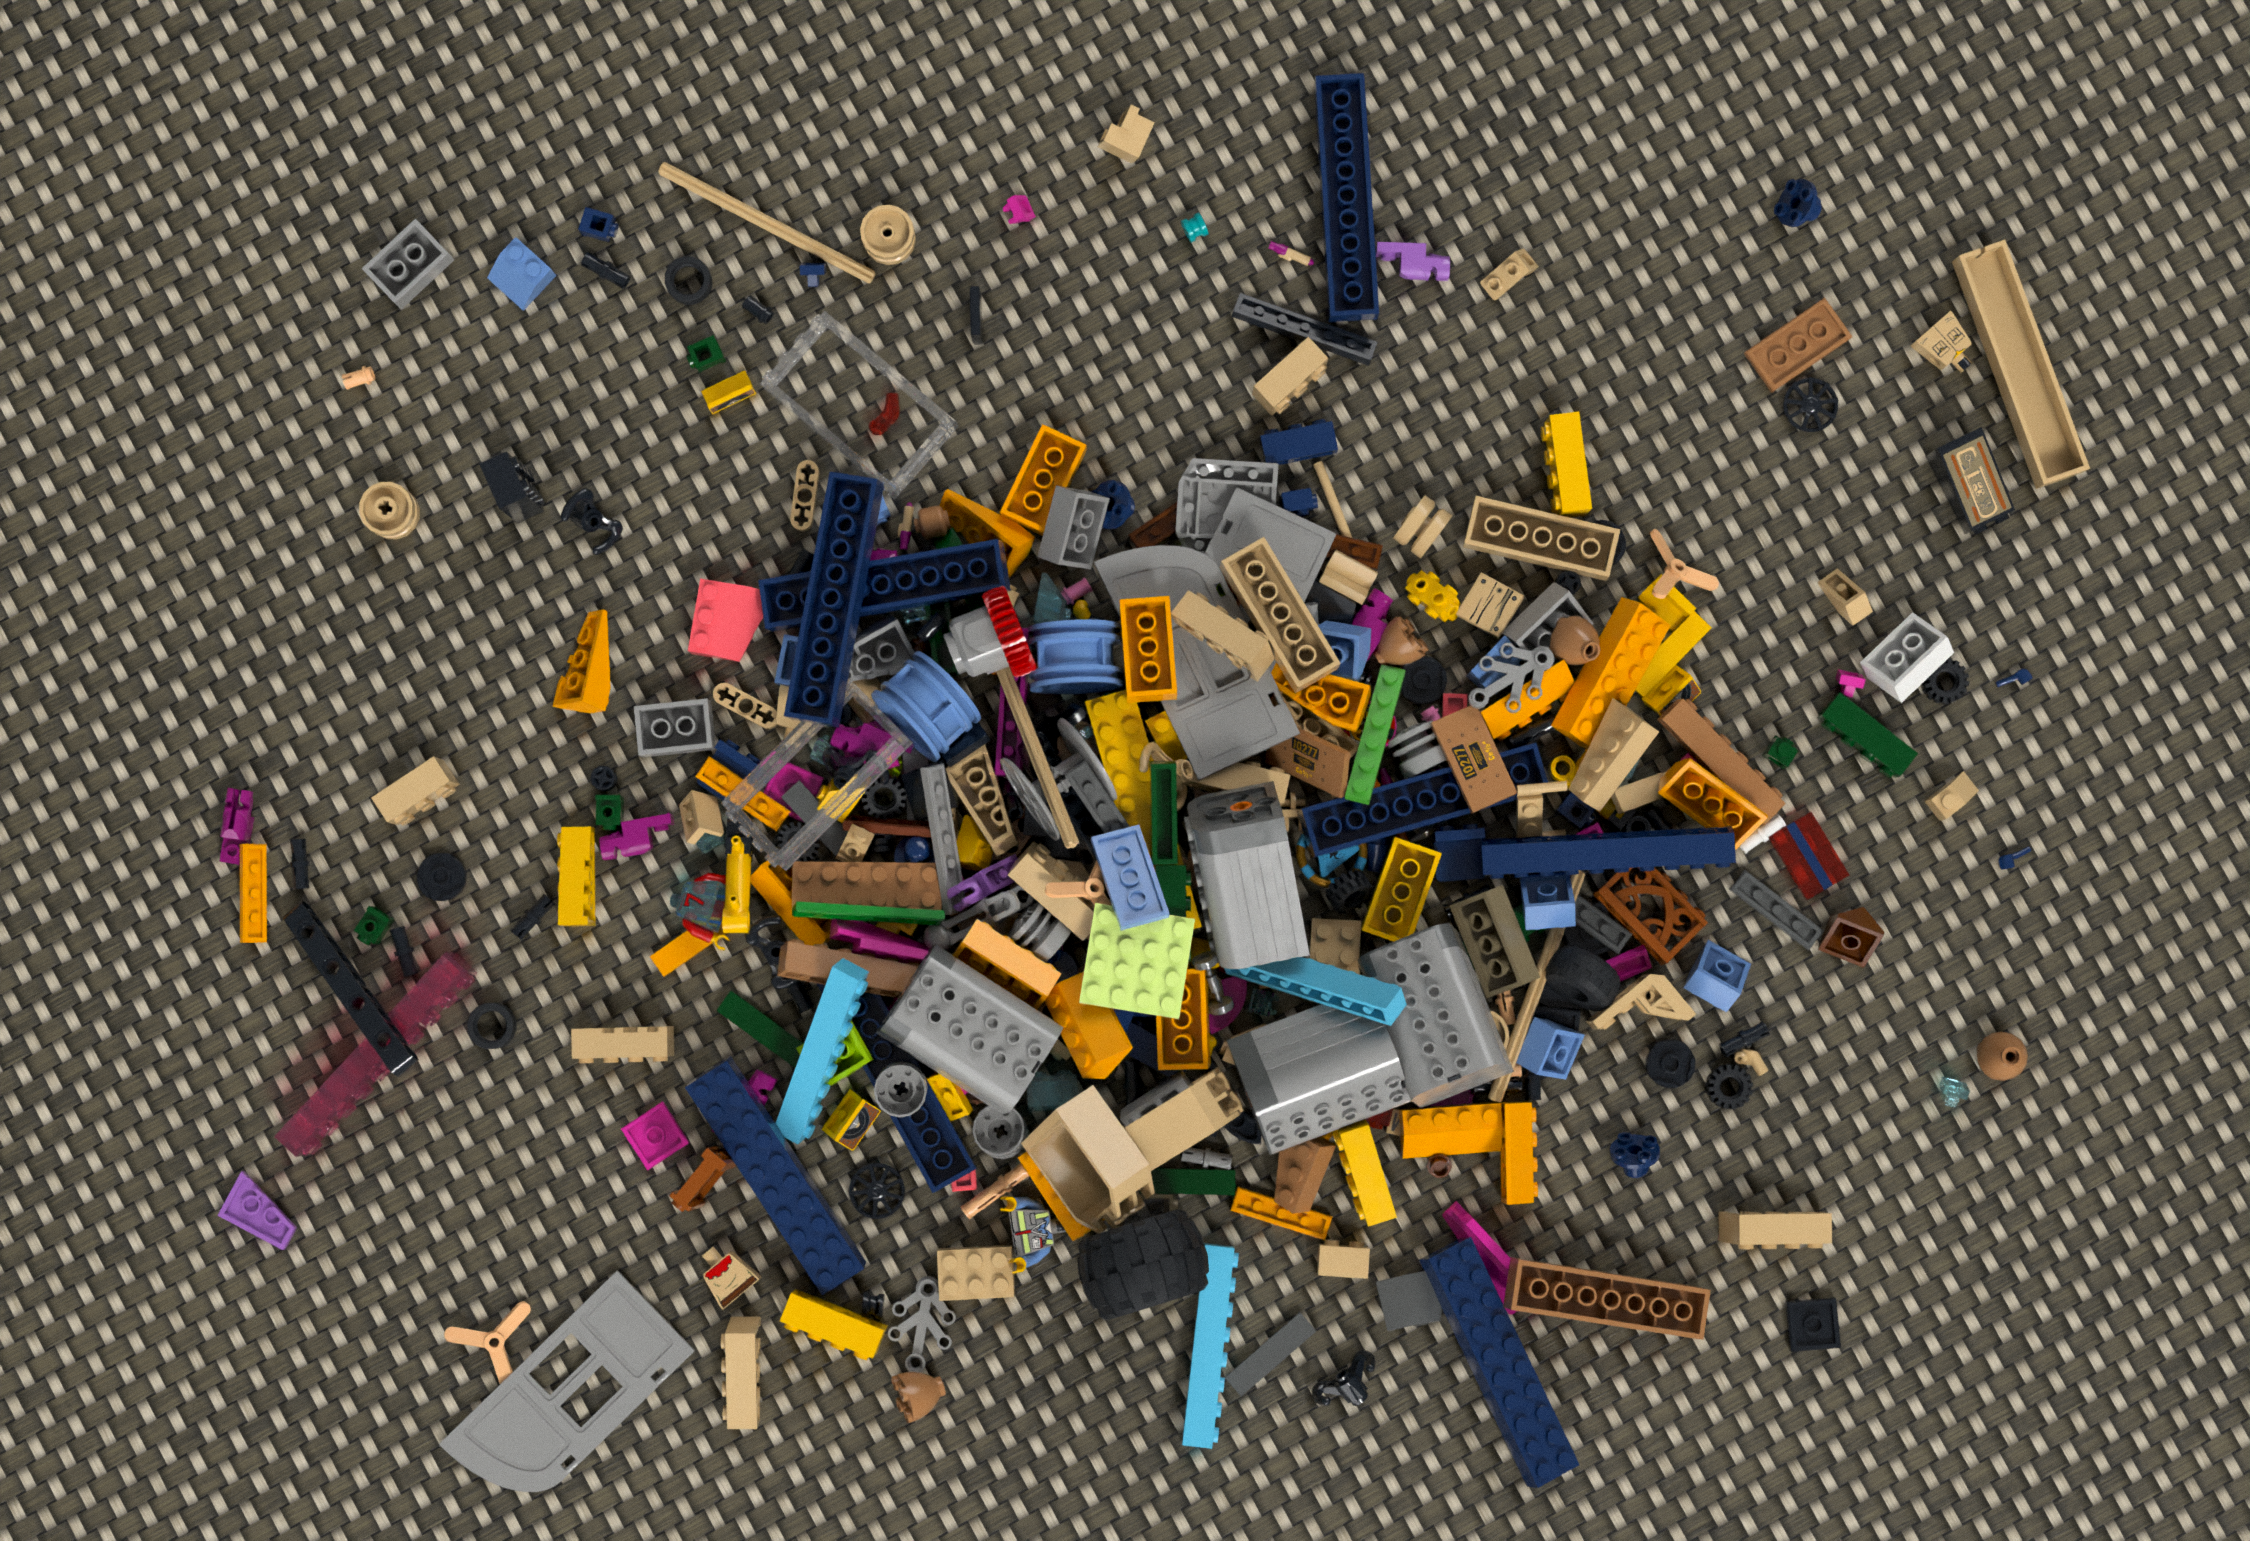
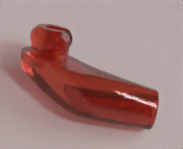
M898 393L886 394L884 410L869 423V430L873 435L879 436L884 434L899 418Z

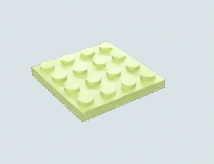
M1095 903L1079 1003L1179 1019L1195 919L1169 915V918L1120 930L1113 906Z

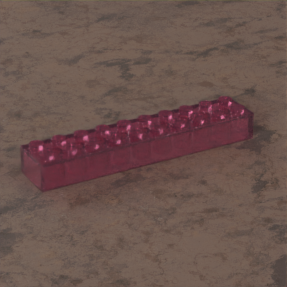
M445 952L389 1012V1017L409 1045L412 1043L416 1045L424 1037L423 1031L427 1026L430 1025L432 1027L442 1017L440 1012L445 1007L449 1009L458 1000L456 995L462 989L467 990L475 982L476 979L473 977L478 972L457 953ZM367 1038L363 1040L274 1136L295 1157L315 1154L322 1147L321 1141L326 1135L329 1137L333 1135L340 1127L337 1123L343 1117L348 1118L356 1110L355 1104L361 1098L363 1100L366 1099L373 1092L372 1086L377 1080L381 1082L391 1072ZM390 1038L387 1040L386 1046L389 1044Z

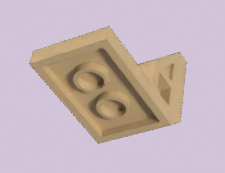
M1312 918L1310 958L1317 962L1330 964L1360 975L1358 959L1360 957L1361 921Z
M1642 974L1619 993L1608 1008L1596 1012L1586 1022L1592 1029L1605 1030L1616 1021L1613 1018L1618 1013L1625 1014L1634 1005L1642 1013L1676 1020L1689 1021L1696 1013L1664 975ZM1650 993L1649 999L1646 998V994Z

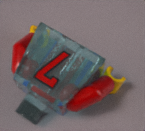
M707 873L696 878L694 882H686L683 885L681 894L673 893L670 898V905L677 908L676 916L682 919V925L693 937L707 943L711 941L715 943L719 950L723 951L726 949L718 946V941L722 938L727 941L730 940L725 935L716 936L714 932H719L725 905L726 876Z

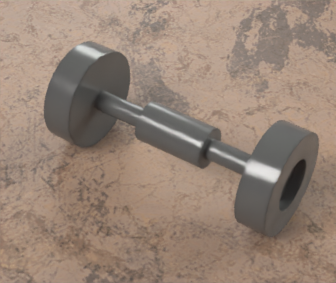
M1206 951L1196 955L1192 959L1194 968L1199 971L1206 970V979L1210 991L1216 997L1208 1004L1210 1013L1212 1015H1222L1231 1011L1234 1007L1233 1000L1230 996H1220L1219 991L1221 989L1215 973L1211 971V968L1218 963L1216 953L1214 951Z

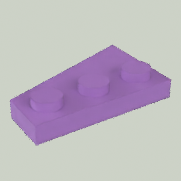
M241 1171L218 1216L279 1249L285 1250L297 1227L247 1173Z

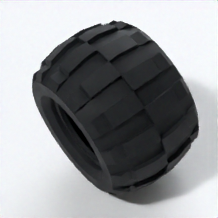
M1180 1209L1082 1239L1078 1245L1080 1256L1077 1257L1078 1274L1084 1294L1092 1308L1098 1310L1099 1317L1105 1320L1114 1319L1202 1291L1208 1285L1206 1276L1209 1272L1208 1254L1202 1235L1194 1221H1189L1187 1212Z

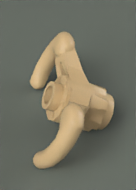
M1150 742L1141 752L1139 770L1141 772L1148 771L1150 755H1152L1154 761L1173 760L1160 749L1158 744ZM1183 759L1175 760L1177 811L1182 808L1187 797L1188 789L1185 783L1193 777V768L1190 762Z

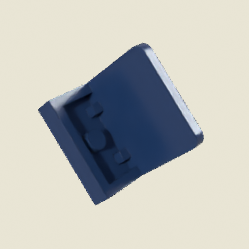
M729 739L726 743L719 740L714 747L717 751L712 758L751 785L755 783L764 770L758 765L760 763L759 759L750 753L745 757L738 752L740 747ZM697 779V783L730 806L738 807L734 802L700 779Z
M1478 824L1463 825V830H1454L1453 826L1438 827V832L1432 833L1433 848L1435 851L1442 853L1435 872L1437 881L1475 880L1485 877L1483 875L1482 841L1485 838L1484 828L1478 829Z

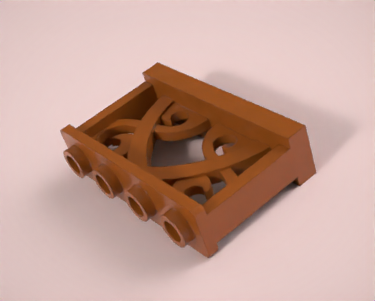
M1655 867L1653 871H1644L1645 878L1643 880H1640L1636 874L1634 877L1636 886L1631 885L1629 872L1614 873L1593 895L1626 930L1632 933V936L1641 945L1645 946L1647 952L1661 966L1667 964L1708 924L1704 919L1706 917L1705 914L1698 907H1693L1687 901L1688 897L1682 890H1676L1670 884L1671 879L1663 871L1659 872ZM1622 877L1626 888L1613 894L1609 889ZM1651 881H1653L1657 886L1650 885ZM1637 894H1651L1662 897L1664 922L1658 919H1646L1640 922L1637 919L1641 910V902ZM1628 896H1632L1635 902L1633 910H1629L1626 907V902H1632ZM1673 903L1678 907V909L1674 910ZM1681 914L1686 915L1691 923L1690 928L1685 932L1672 928L1673 924L1678 926L1685 924L1679 920ZM1656 924L1662 927V931L1656 927V933L1652 934L1649 931V926ZM1670 934L1680 937L1681 939L1669 951L1665 948Z
M723 1145L708 1147L701 1155L704 1158L703 1162L680 1190L671 1192L669 1195L673 1199L671 1203L682 1212L684 1210L689 1212L703 1207L706 1204L703 1200L724 1172L736 1167V1164Z

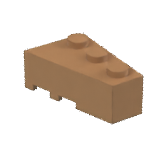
M1320 1136L1280 1151L1274 1202L1293 1214L1309 1212L1336 1145Z

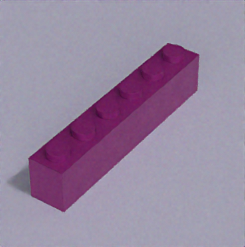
M1022 628V631L1028 644V640L1031 638V636L1028 635L1027 628ZM1028 674L1017 678L1014 677L1025 706L1027 705ZM1000 686L995 775L1006 777L1000 759L1008 758L1022 771L1023 760L1019 755L1018 746L1023 739L1003 688Z

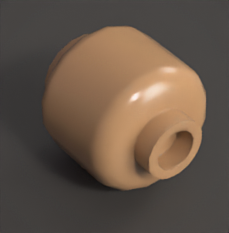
M939 505L920 509L918 511V518L914 519L916 533H922L923 538L926 540L944 537L947 534V530L951 529L948 512Z

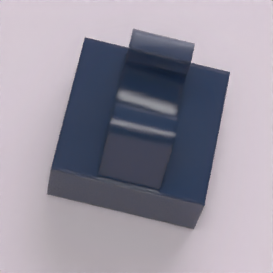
M801 263L800 275H807L808 287H818L819 275L826 274V263Z

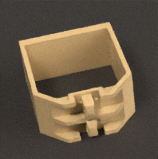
M1219 1067L1192 1082V1086L1126 1127L1122 1125L1148 1161L1151 1171L1211 1135L1245 1110L1240 1098L1233 1091L1227 1077Z
M1093 1085L1053 1111L1021 1143L1075 1221L1098 1234L1108 1228L1103 1222V1218L1114 1228L1121 1224L1128 1216L1137 1213L1145 1206L1139 1191H1141L1146 1200L1155 1193L1148 1161Z

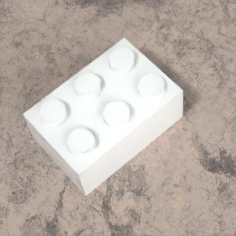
M1912 612L1860 664L1870 681L1902 703L1954 651L1946 635Z

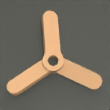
M1653 529L1650 532L1651 538L1667 564L1664 569L1665 573L1652 590V594L1656 598H1665L1680 580L1709 591L1718 588L1719 582L1715 576L1688 567L1683 561L1675 559L1661 533L1657 529Z
M1097 860L1086 882H1050L1045 887L1046 895L1051 898L1084 897L1087 900H1091L1094 906L1095 903L1112 905L1104 893V880ZM1090 886L1095 889V892L1091 891Z
M525 1301L517 1303L494 1331L482 1332L449 1327L445 1330L444 1338L452 1343L486 1348L490 1353L499 1383L501 1384L513 1372L504 1342L530 1313V1305ZM497 1338L499 1342L493 1346L489 1343L490 1339Z

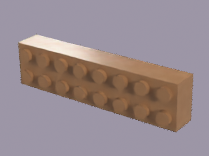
M1511 1257L1503 1307L1521 1312L1703 1340L1711 1290L1684 1284Z

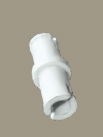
M1776 813L1766 824H1761L1739 847L1747 854L1761 842H1767L1769 840L1768 837L1782 827H1785L1784 820Z

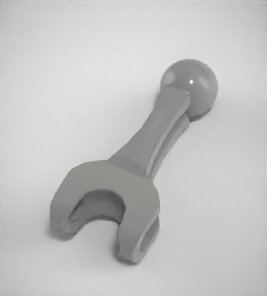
M1021 886L1004 891L996 896L985 897L969 909L944 919L940 925H929L924 931V943L928 949L936 944L945 951H948L953 945L961 942L972 927L971 925L954 933L952 927L985 912L986 917L980 921L994 927L1001 924L1006 917L1031 906L1037 900L1028 893L1027 902H1020L1017 896L1018 892L1025 891Z

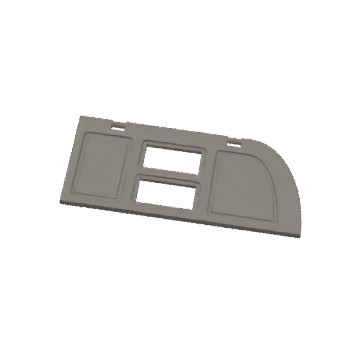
M1236 487L1205 555L1210 557L1220 567L1222 560L1265 537L1301 599L1305 602L1336 533ZM1228 521L1232 523L1228 534L1225 535L1222 531ZM1240 604L1239 609L1248 624L1250 618ZM1194 637L1217 688L1244 677L1242 670L1232 664V661L1227 658L1225 652L1219 655L1207 645V639L1204 638L1203 641H1200ZM1180 644L1174 646L1177 700L1174 701L1177 707L1204 695ZM1275 659L1268 667L1270 672H1272L1275 666Z
M1148 546L1123 551L1094 562L1119 616V599L1169 596L1170 610L1172 612L1189 590L1195 595L1197 592L1204 595L1209 600L1208 603L1214 607L1217 605L1223 607L1229 613L1228 616L1233 619L1240 618L1246 622L1218 565L1210 557L1194 549L1180 546ZM1219 583L1225 593L1223 597L1219 596L1215 587ZM1171 615L1173 647L1180 644L1204 695L1177 707L1174 700L1161 701V704L1198 781L1300 734L1269 668L1257 682L1250 677V670L1243 666L1241 670L1244 677L1217 688L1194 640V636L1177 625ZM1271 693H1274L1279 704L1275 707L1268 696Z
M617 1270L439 1445L464 1467L491 1483L522 1492L548 1490L560 1483L695 1349ZM572 1333L591 1355L553 1393L549 1394L529 1373ZM603 1365L623 1387L580 1427L561 1405ZM662 1367L665 1372L655 1381L651 1376ZM572 1455L575 1460L568 1467L564 1468L562 1463Z

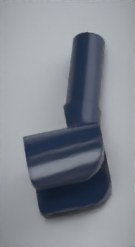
M2020 669L2013 675L1995 683L1997 687H2000L2017 679L2023 685L2033 677L2027 669Z
M2027 846L2012 854L2000 856V869L2015 867L2014 859L2031 852V848Z

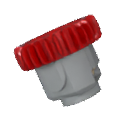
M1004 586L996 587L983 593L982 598L985 606L953 618L949 624L951 632L943 634L958 674L967 672L968 675L975 677L985 672L989 675L1010 667L1013 676L1017 678L1036 670L1035 661Z

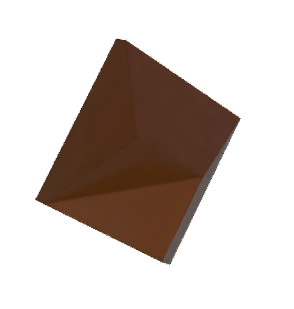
M1864 907L1839 914H1831L1818 950L1864 968L1883 938L1884 931Z

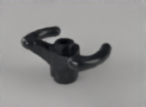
M583 488L569 498L563 507L560 518L564 522L570 518L575 523V526L587 532H595L598 529L611 531L610 536L604 542L592 548V553L599 555L616 543L623 531V526L619 520L605 518L593 505V492L588 488Z
M830 747L823 750L825 767L834 778V785L839 790L845 792L850 789L853 790L872 763H875L879 769L880 783L883 785L888 784V766L878 751L870 749L862 757H844L834 748Z
M780 915L759 919L750 926L749 933H745L746 942L759 947L772 968L771 984L776 989L788 988L800 981L777 976L778 968L776 965H779V957H774L772 952H775L773 951L774 948L780 949L786 942L780 940L770 941L758 936V932L762 928L782 923ZM760 942H764V943H766V944H768V945L765 947V946H764L763 944H761Z
M1367 1350L1358 1351L1354 1355L1351 1366L1348 1369L1341 1370L1334 1380L1319 1381L1313 1386L1312 1397L1314 1401L1319 1405H1330L1331 1399L1322 1395V1393L1341 1395L1347 1403H1351L1353 1406L1363 1403L1368 1397V1392L1366 1391L1368 1388L1362 1381L1364 1362L1366 1361V1370L1373 1372L1376 1364L1375 1356Z

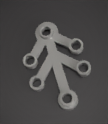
M1511 643L1503 644L1500 647V655L1506 659L1515 657L1528 661L1521 666L1494 661L1490 656L1482 657L1479 661V668L1482 671L1488 672L1491 670L1507 675L1485 689L1476 688L1472 690L1468 696L1469 704L1476 709L1483 708L1488 703L1489 697L1513 683L1510 698L1506 702L1505 707L1509 713H1517L1521 709L1520 696L1525 675L1534 670L1532 683L1527 689L1526 695L1530 700L1539 699L1542 696L1541 682L1543 673L1554 662V655L1547 647L1539 646L1532 651L1515 648ZM1504 647H1510L1512 653L1510 655H1506L1503 652ZM1539 654H1543L1546 657L1544 663L1538 661L1537 657ZM1485 659L1489 660L1491 667L1485 668L1482 665V661ZM1532 688L1538 690L1539 694L1537 697H1533L1530 694ZM1477 693L1483 695L1484 699L1482 702L1475 700ZM1511 701L1517 703L1518 708L1516 710H1512L1509 707Z
M932 1276L922 1277L916 1284V1292L903 1301H897L892 1307L893 1314L901 1317L906 1314L909 1307L921 1300L918 1312L900 1325L892 1326L888 1331V1337L891 1341H899L904 1333L917 1325L913 1351L905 1361L906 1369L909 1372H921L925 1367L926 1361L922 1352L927 1327L937 1340V1346L940 1349L946 1350L952 1344L951 1337L944 1334L929 1312L932 1302L940 1312L941 1320L945 1325H951L956 1320V1313L948 1309L944 1301H939L938 1280ZM925 1284L933 1286L931 1293L924 1291ZM898 1304L903 1305L904 1312L897 1313L895 1306ZM951 1313L953 1320L947 1322L944 1319V1314ZM893 1329H897L900 1331V1336L898 1338H893L891 1336V1331ZM943 1337L947 1338L949 1345L942 1346L940 1339ZM913 1358L920 1360L918 1367L912 1366L911 1360Z

